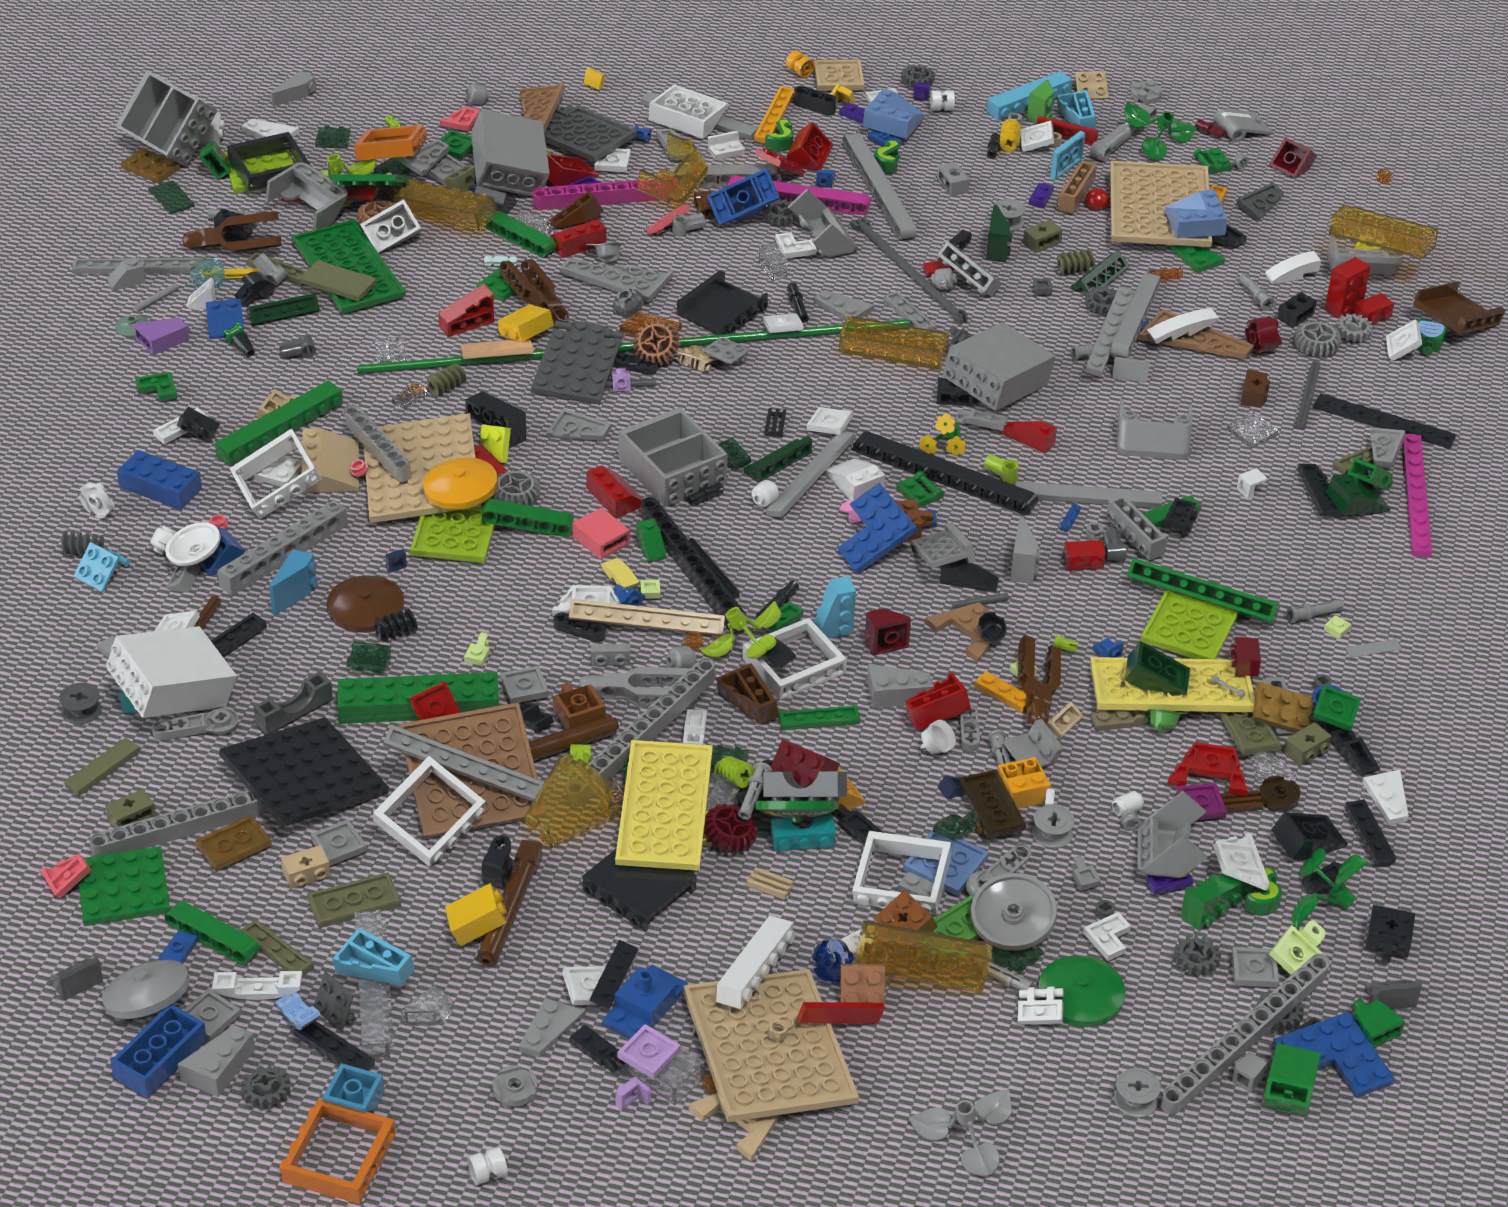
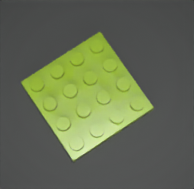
M289 149L242 160L250 174L294 164ZM229 162L231 172L228 174L233 193L251 192L247 190ZM266 187V188H262V189L253 190V191L266 190L267 187Z
M483 507L420 516L410 548V556L485 563L495 525L485 523L482 520Z
M1165 590L1141 635L1140 641L1193 659L1215 660L1238 618V612Z

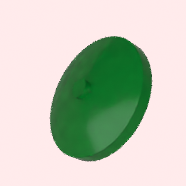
M1073 955L1059 958L1050 963L1043 970L1039 978L1038 989H1047L1049 986L1064 989V997H1056L1055 1000L1063 1001V1023L1071 1026L1095 1027L1103 1025L1114 1019L1120 1013L1124 1004L1125 985L1121 976L1112 966L1094 957Z

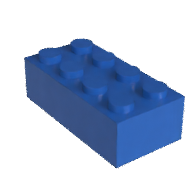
M140 450L136 451L117 470L119 488L182 510L202 490L199 471Z
M173 1004L169 1005L110 1061L113 1078L148 1098L178 1069V1063L193 1054L207 1040L205 1022Z

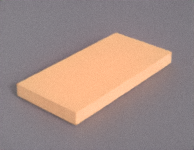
M530 338L524 342L504 340L460 344L463 359L534 353Z

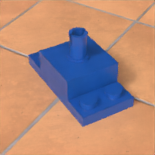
M767 168L707 195L720 226L733 220L737 222L745 220L767 210L766 205L780 199Z
M653 964L647 970L639 966L615 993V1006L602 1019V1025L630 1040L644 1024L654 1028L682 996L683 987L688 985V982Z

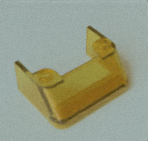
M669 133L665 154L682 160V162L674 172L664 169L654 175L640 169L637 190L679 207L687 202L708 173V165L693 142Z

